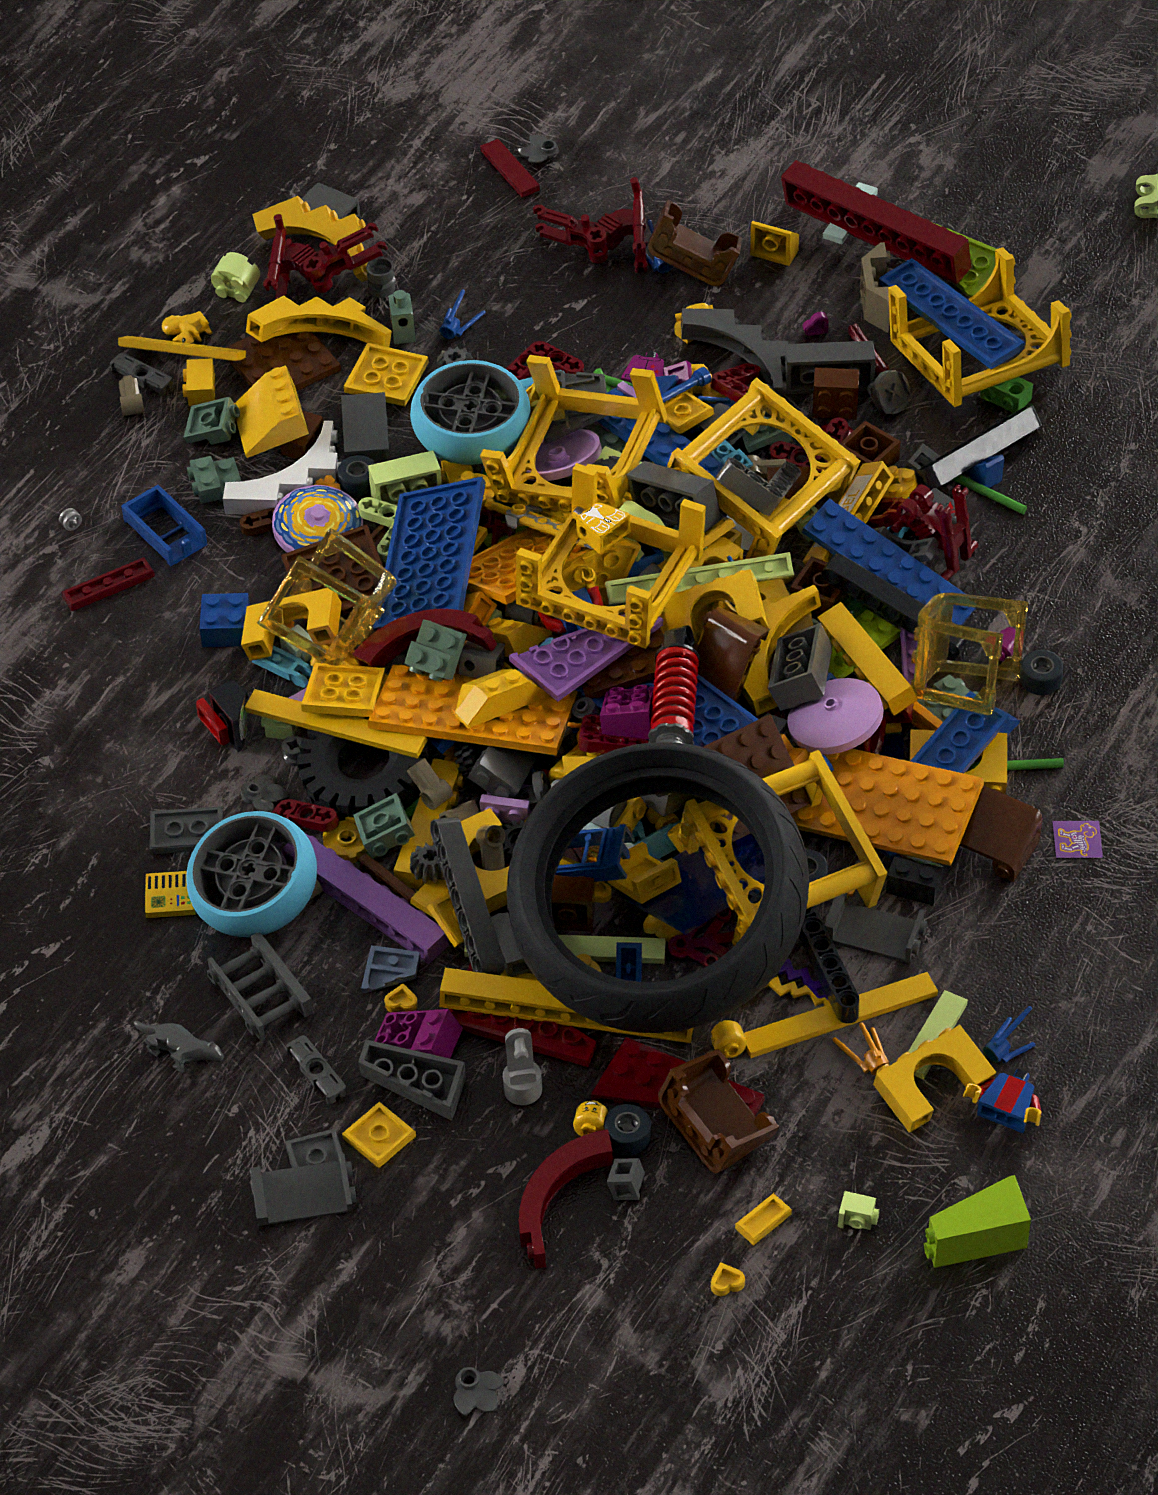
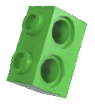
M1017 377L981 390L980 397L1014 413L1025 407L1032 399L1033 383Z

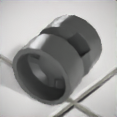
M377 257L369 261L366 265L369 293L377 298H385L392 295L396 288L393 262L385 257Z

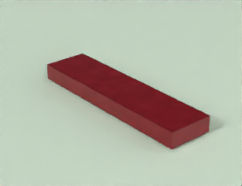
M499 139L480 146L484 156L522 198L540 190V185Z
M145 557L66 589L61 593L70 610L75 611L155 577V574Z

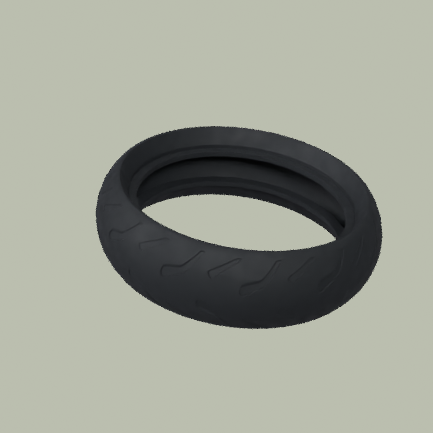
M652 742L631 745L597 756L565 775L542 797L526 819L514 846L508 871L507 908L511 929L517 947L534 976L557 1000L569 1009L592 1021L623 1031L638 1033L683 1031L713 1022L737 1010L765 988L779 972L798 939L805 919L809 893L808 861L803 839L783 801L761 777L743 764L719 752L691 744ZM666 793L689 795L707 800L737 817L752 833L762 849L765 861V885L759 909L751 925L737 944L713 964L698 972L673 980L660 982L628 981L609 976L590 967L576 957L560 939L554 926L551 905L555 874L572 840L595 817L627 800L645 795Z

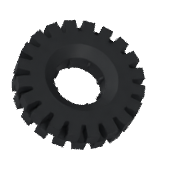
M310 729L307 731L309 739H302L299 747L301 754H298L297 764L307 797L312 804L315 803L319 806L334 809L339 821H343L347 815L348 817H354V814L395 793L398 794L401 802L409 807L417 800L415 792L421 793V791L407 773V770L423 758L426 759L429 765L431 761L427 743L417 759ZM361 750H379L385 753L386 758H389L388 764L385 765L386 767L383 771L368 779H352L345 776L344 771H341L345 761L352 754Z

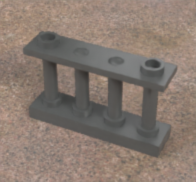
M259 932L251 935L252 947H250V951L219 967L212 957L209 958L207 974L213 984L217 983L244 1018L248 1031L252 1035L256 1034L262 1042L265 1040L263 1026L292 1010H299L305 1018L313 1013L311 997ZM254 959L257 961L261 960L263 963L262 968L234 983H231L226 974ZM266 976H273L275 978V985L247 1000H244L239 991ZM279 993H286L288 995L289 1001L260 1017H257L252 1011L253 1007Z

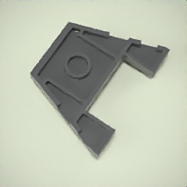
M562 370L555 371L559 385L562 388L607 394L604 374L585 372L567 374ZM564 410L565 419L551 422L544 437L545 444L558 440L607 415Z

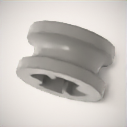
M68 508L59 516V522L66 530L72 531L80 526L82 517L74 508Z

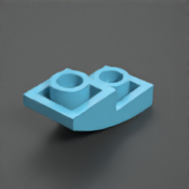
M724 440L709 454L723 465L728 458H734L748 468L753 466L751 460L741 449L735 450L727 440Z

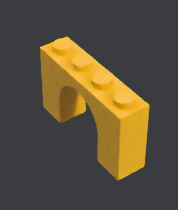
M751 569L741 570L724 578H716L712 582L695 585L681 592H674L664 608L669 630L686 625L691 627L695 639L693 648L696 651L699 642L696 629L697 617L704 607L716 601H727L734 604L739 616L768 628L757 580Z
M329 587L247 606L241 646L250 661L272 656L274 638L279 629L285 624L301 618L308 619L306 630L315 646L337 642L342 602L334 587Z
M910 730L909 761L929 740L935 730ZM998 733L982 752L980 763L974 769L964 774L983 778L984 786L1005 795L1007 787V733Z
M491 808L460 821L471 857L480 850V845L476 841V832L481 826L498 825L502 827V823ZM491 830L487 835L490 842H492L494 837ZM475 866L489 913L506 906L509 866L496 871L483 870Z
M958 1025L953 1029L951 1027L946 1028L933 1041L930 1039L924 1041L914 1052L902 1054L897 1059V1062L892 1065L885 1064L876 1071L873 1085L910 1133L929 1122L934 1111L915 1084L914 1074L918 1069L926 1065L944 1066L953 1071L965 1087L969 1083L979 1086L990 1079H994L997 1072L961 1025Z

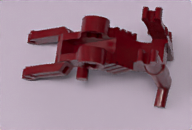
M637 177L630 179L634 194L633 210L619 209L611 214L605 213V216H602L598 222H591L587 214L582 215L581 220H576L571 215L545 208L543 205H535L533 207V213L537 214L538 219L565 227L564 231L547 226L545 223H538L535 229L536 232H540L541 238L544 237L569 246L578 245L585 247L588 250L589 259L594 263L605 262L608 258L609 249L613 251L624 240L625 236L634 235L632 246L633 253L635 254V272L638 273L640 267H643L644 272L648 271L646 261L648 242L646 241L643 193Z
M276 214L274 216L276 234L273 239L270 261L268 262L267 279L263 282V286L266 291H269L271 286L276 290L275 300L282 296L287 297L288 286L291 282L290 273L291 270H296L309 283H312L317 292L324 293L333 286L332 277L334 275H340L346 269L353 270L379 256H383L381 249L388 250L385 242L380 241L351 257L348 249L373 238L372 231H379L375 223H369L364 228L338 240L335 246L329 247L327 242H321L319 244L321 250L316 252L308 244L293 243L292 239L285 241L287 230L284 227L282 215Z
M921 484L910 493L907 499L902 497L881 499L873 513H884L871 516L866 523L872 529L883 526L887 528L893 525L891 529L895 533H899L903 527H910L913 532H916V536L919 535V540L934 537L939 542L937 548L944 550L947 569L940 576L947 581L960 569L958 547L961 559L967 561L979 546L975 540H971L970 516L966 502L969 490L965 487L961 491L960 485H956L952 490L956 524H952L951 508L947 506L943 509L941 503L938 505L937 502H932L934 499L933 492L927 486Z

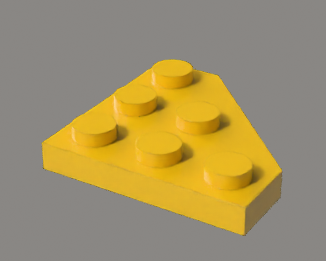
M622 538L602 554L592 549L564 563L562 578L570 592L584 587L589 589L582 582V571L584 572V577L590 579L593 577L591 569H593L596 574L595 586L599 588L603 604L608 605L605 582L627 578L641 545L636 541ZM553 589L554 591L562 593L561 590Z

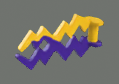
M790 959L785 961L778 972L779 975L786 973L790 983L781 985L778 976L768 983L780 997L788 992L792 994L793 998L808 994L815 1006L822 1003L824 1006L830 1004L820 981L811 980L807 967L794 971ZM802 979L804 986L798 989L795 980ZM822 989L824 995L819 996L817 991Z

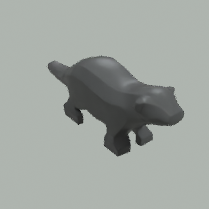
M134 1021V1026L148 1035L145 1039L147 1050L156 1057L160 1055L159 1049L169 1051L170 1057L176 1061L173 1068L181 1073L184 1072V1064L201 1060L221 1062L224 1059V1055L217 1044L195 1038L182 1025L175 1023L145 1025L139 1021Z

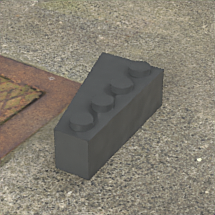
M365 1040L358 1061L361 1076L451 1121L453 1120L467 1077L465 1062Z

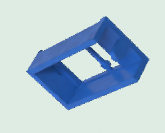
M159 485L145 491L121 506L124 522L128 523L167 561L170 567L207 545L205 529ZM160 508L179 524L178 527L162 536H158L141 520ZM182 528L188 533L170 545L163 541V539Z
M620 824L619 827L581 830L567 849L585 847L582 862L558 865L555 875L569 877L584 876L594 878V882L626 879L627 874L619 863L621 857L623 860L630 858V852L624 843L634 842L635 837L626 824ZM600 846L596 862L586 863L589 847Z

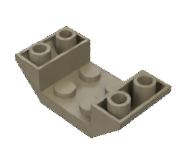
M885 242L879 243L861 258L860 295L864 320L890 333L888 287L879 285V278L889 272L887 264H890V251H886Z

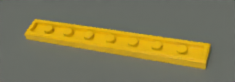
M254 689L245 705L247 713L417 759L428 741L426 736L368 728V719L357 716L302 712L301 701Z
M928 972L859 994V1018L853 1023L847 1024L839 1021L831 1004L745 1032L744 1035L747 1041L745 1049L750 1058H754L938 996V990Z

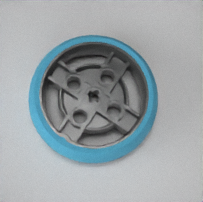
M466 360L444 365L430 373L420 383L412 399L410 417L417 438L428 451L433 450L435 456L448 462L475 465L483 464L480 458L483 449L501 451L506 455L517 446L531 417V406L528 394L522 383L507 369L490 362Z
M264 811L236 814L213 826L204 834L194 848L187 867L186 883L188 895L196 913L212 928L236 937H251V935L259 932L262 935H266L290 923L304 909L315 887L317 860L307 835L289 819ZM282 842L290 844L295 849L293 867L287 866L286 859L279 850ZM211 881L216 882L219 893L224 898L220 907L210 902L209 887Z

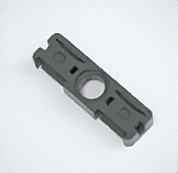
M119 353L110 362L112 372L117 371L125 376L131 375L133 378H137L139 386L143 388L147 386L159 392L160 396H164L167 393L166 389L170 390L173 387L171 376L124 353ZM141 372L147 373L145 376H137Z
M305 1035L287 1044L288 1055L292 1053L300 1064L301 1072L313 1087L318 1086L324 1093L327 1104L336 1102V1097L338 1096L343 1098L347 1095L344 1082ZM313 1066L323 1067V1071L318 1074H313L309 1070Z

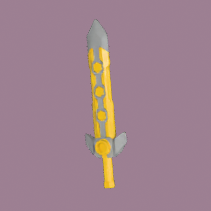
M488 499L485 503L487 510L504 514L505 523L508 527L517 529V526L525 525L556 536L564 524L538 514L543 511V508L537 506L514 504L512 507L495 502L493 499ZM582 539L577 543V545L593 549Z

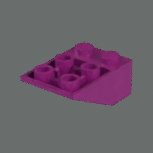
M637 685L633 689L614 687L607 691L600 713L602 734L649 739L654 687Z
M449 1009L391 1012L386 1014L374 1041L450 1059L463 1027Z

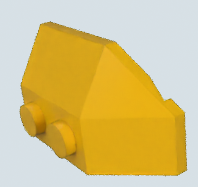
M501 669L462 684L455 717L467 728H471L547 698L549 694L516 669Z

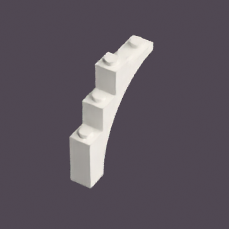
M324 421L321 433L315 444L302 458L291 466L259 479L243 482H225L223 494L225 514L246 515L268 508H275L279 501L291 491L313 485L320 478L324 480L326 475H332L336 480L335 483H337V470L341 462H338L336 447L333 446L334 443L338 442V430H334L333 421Z

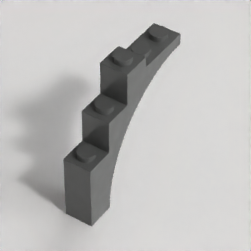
M682 308L681 339L715 344L738 354L749 363L758 365L761 368V376L774 392L782 397V394H786V381H782V378H785V344H788V341L765 340V334H761V325H738V318H734V309Z

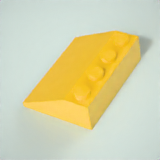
M286 365L265 373L234 403L240 410V416L236 418L247 458L309 434L297 391Z

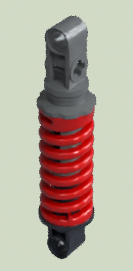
M689 625L665 631L664 646L659 648L655 654L656 670L648 743L674 742L694 745L693 725L700 655L693 648L695 639ZM674 793L655 794V795H656L657 797H662V796H666V795H670V794H674Z

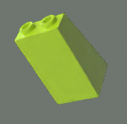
M1015 1175L1009 1176L930 1217L929 1228L925 1229L927 1242L924 1243L926 1257L932 1259L934 1268L1027 1248L1031 1218Z

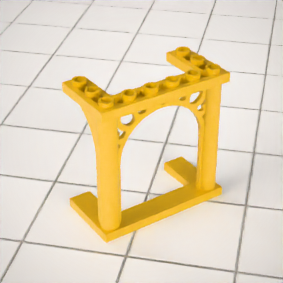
M1003 247L995 250V268L990 278L968 300L994 320L1017 328L1025 337L1026 345L1025 349L1017 357L998 365L992 370L987 369L962 378L961 350L950 339L942 342V367L916 340L940 330L923 317L907 322V295L897 285L888 287L890 341L954 407L962 405V397L1052 364L1058 363L1062 368L1070 365V338L1072 335L1070 320L1072 316L1069 308L1065 307L1059 300L1051 303L1050 329L1046 322H1043L1023 300H1020L1014 294V284L1016 283L1014 276L1015 259ZM1003 310L1006 314L999 315L997 312ZM1039 345L1040 348H1039V349H1035V348H1032V346Z
M529 355L526 362L539 400L517 446L507 459L504 452L483 449L480 454L496 500L503 503L533 505L544 509L550 508L565 512L572 510V487L559 486L546 481L537 472L535 466L536 454L557 410L562 409L637 419L619 460L611 470L608 466L587 464V467L598 470L597 502L619 509L629 487L626 474L639 465L658 422L665 423L668 417L654 371L632 368L630 378L637 398L560 388L550 357ZM536 479L534 484L524 483L527 480Z
M756 378L751 382L748 392L683 450L677 447L672 452L667 467L714 481L719 508L754 536L745 558L750 559L774 555L781 536L825 495L838 504L852 482L861 461L853 453L840 445L837 440L825 433L818 425L805 417L802 412L795 409L783 397H780L767 384ZM765 412L771 415L770 419L764 418ZM760 425L780 429L794 437L804 448L809 458L810 476L807 483L768 520L719 483L714 476L699 465L724 440L741 428H744L751 435H754L759 430ZM820 455L828 462H819L815 459V456ZM816 468L821 469V473H818Z
M576 463L572 469L571 514L543 556L520 548L516 553V604L646 649L650 643L652 627L693 560L699 562L703 556L706 506L684 499L680 505L679 531L630 515V533L624 537L673 554L649 591L630 585L626 591L625 605L600 606L591 604L570 592L562 578L563 565L580 540L577 535L576 520L572 518L573 511L578 506L587 510L597 503L598 470ZM558 589L561 590L562 593L556 594L550 592V590ZM625 612V617L620 616L619 613Z
M819 750L811 752L808 761L762 778L778 796L804 786L809 796L811 807L820 804L824 794L861 861L810 882L807 909L855 889L859 892L867 908L876 906L887 871ZM694 798L685 803L677 839L681 848H685L689 855L697 853L699 847H702L707 866L709 868L712 867L716 874L717 885L720 889H724L730 909H735L738 915L734 938H732L733 946H735L751 925L760 906L761 900L757 903H751L748 899V894L751 890L758 889L763 896L764 884L750 877L735 858L732 848V833L739 819L732 815V819L728 820L726 816L731 813L724 808L707 800L697 804ZM712 823H720L727 828V832L716 833L710 828V825ZM718 840H723L726 846L720 847L721 843ZM741 880L745 881L748 885L744 890L742 883L739 882Z

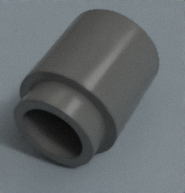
M516 599L507 605L505 617L510 620L530 625L540 621V617L537 614L538 611L516 604Z
M589 697L580 698L572 707V713L580 723L585 715L594 714L600 716L597 705Z

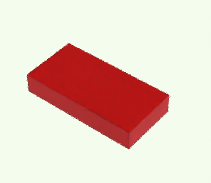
M204 698L197 700L196 707L200 720L220 745L224 746L229 743L227 726Z

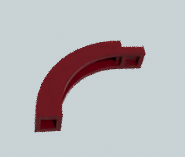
M430 609L411 613L388 623L369 636L352 655L359 666L384 668L393 658L408 649L411 641L416 642L423 619L467 634V641L491 652L495 649L497 643L493 638V632L483 626L477 615L455 609Z
M608 1129L583 1135L558 1148L541 1163L530 1178L520 1204L519 1232L521 1247H527L528 1258H534L535 1269L546 1267L541 1226L550 1201L564 1185L575 1177L596 1168L613 1165L612 1146Z

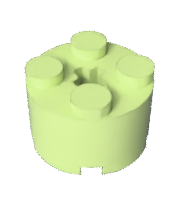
M229 252L226 256L223 255L211 275V282L216 288V294L222 298L229 296L239 302H245L260 278V270L255 263L251 265L247 262L249 258L239 253Z

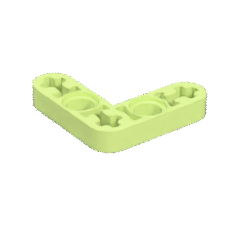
M366 497L358 503L359 515L363 519L390 527L377 546L381 562L386 563L397 505ZM388 512L394 514L392 517L383 516L385 513Z

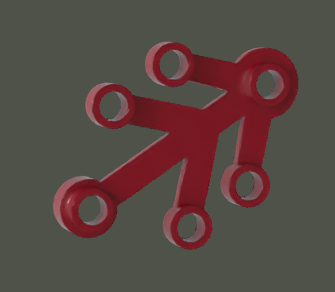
M720 906L716 911V918L704 935L693 939L698 929L704 927L707 922L705 912L695 911L692 915V922L683 935H676L670 939L668 943L669 953L678 959L689 957L703 965L704 968L709 966L706 963L707 961L715 962L718 958L713 954L705 956L696 949L705 948L719 957H723L729 950L721 946V944L731 943L735 931L722 934L717 933L724 923L730 920V908ZM725 912L728 916L722 917L719 914ZM702 917L704 920L699 922L695 918ZM677 944H684L685 947L679 948V947H677L676 945H677Z

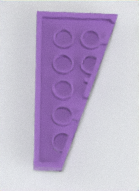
M660 616L652 627L650 634L663 626V619ZM583 628L552 639L550 644L538 647V645L530 647L529 651L518 655L517 652L510 654L509 661L558 702L635 645Z

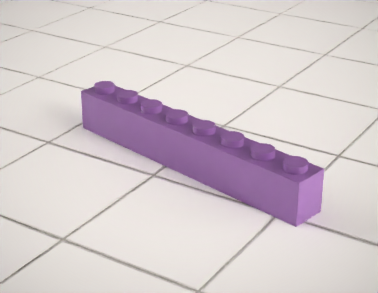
M307 835L315 852L317 860L316 879L319 881L322 891L407 950L420 952V959L427 964H430L449 946L448 937L439 924L429 919L423 911L416 910L410 906L407 900L394 895L385 885L381 886L375 882L369 874L359 871L350 861L343 860L333 849H327L314 836ZM287 843L282 848V853L286 861L291 860L294 863L295 849Z

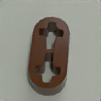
M268 508L242 516L240 519L241 532L246 536H254L273 531L270 518L273 517L275 508Z

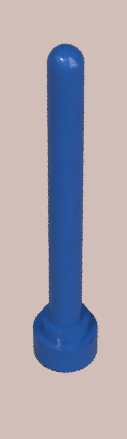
M705 367L695 370L690 379L661 394L663 403L694 386L703 387L711 382L710 372Z

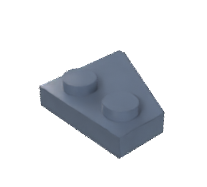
M371 945L361 987L362 993L372 992L416 979L421 958L420 952Z

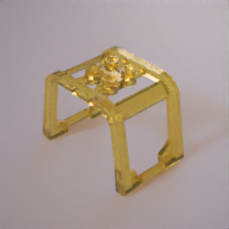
M330 528L318 545L310 562L300 555L296 558L257 624L321 662L338 666L356 650L358 645L362 644L364 639L368 638L373 630L372 626L385 611L382 604L394 590L397 581L387 569L336 530ZM342 551L380 579L372 595H364L320 569L318 565L324 555L327 557ZM311 578L356 604L347 620L340 616L339 633L328 650L284 625L283 608L279 604L294 581L296 583L289 593L292 596L311 592Z
M941 593L933 596L919 612V627H916L914 633V641H918L917 650H913L911 663L915 664L914 678L911 680V686L916 697L984 715H992L995 709L997 689H995L996 679L1016 682L1019 680L1028 602L959 593ZM953 605L1003 611L1010 626L1016 627L1012 657L1008 656L998 666L1002 651L1003 634L953 624ZM950 636L981 643L986 655L989 656V664L947 660ZM937 672L987 677L986 687H983L974 698L926 688L925 684Z

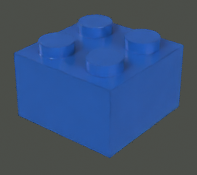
M248 593L202 594L199 627L202 647L241 646L246 608L250 606Z

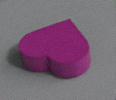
M817 312L811 316V319L805 321L802 325L804 333L808 336L828 333L829 321L826 313Z

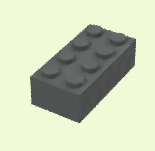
M873 341L785 344L786 394L813 393L815 368L859 369L858 391H867V386L874 381L876 359Z
M643 461L626 474L632 501L657 515L663 522L679 526L680 505L684 499L706 506L704 533L721 520L713 480Z
M821 623L780 637L777 640L768 690L780 711L788 708L794 709L802 703L816 701L824 696L833 645Z

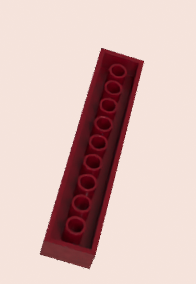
M797 160L781 176L786 205L826 224L832 223L848 231V234L873 246L885 242L886 251H890L891 254L906 261L913 258L933 274L955 284H958L972 268L969 241L963 235L949 231L947 228L938 226L926 218L923 219L911 211L899 208L891 202L888 203L876 195H871L862 191L859 187L851 186L841 179H836L824 171H819Z

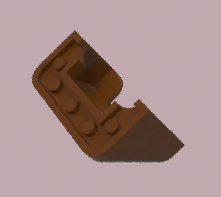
M667 199L649 240V252L653 256L712 286L723 284L740 254L742 237L731 232H725L719 236L717 242H714L679 224L682 218L680 206Z
M718 606L713 612L709 611L704 619L706 627L697 649L700 655L698 674L742 706L739 703L742 699L741 692L755 655L760 651V639L765 641L770 629Z
M983 785L959 846L993 860L992 866L996 875L1014 882L1040 842L1042 814L1031 805Z
M719 1049L672 1068L658 1095L662 1109L707 1168L713 1173H719L727 1169L773 1137L779 1129V1125L774 1117L768 1113L762 1112L755 1117L727 1080L730 1075L731 1064Z

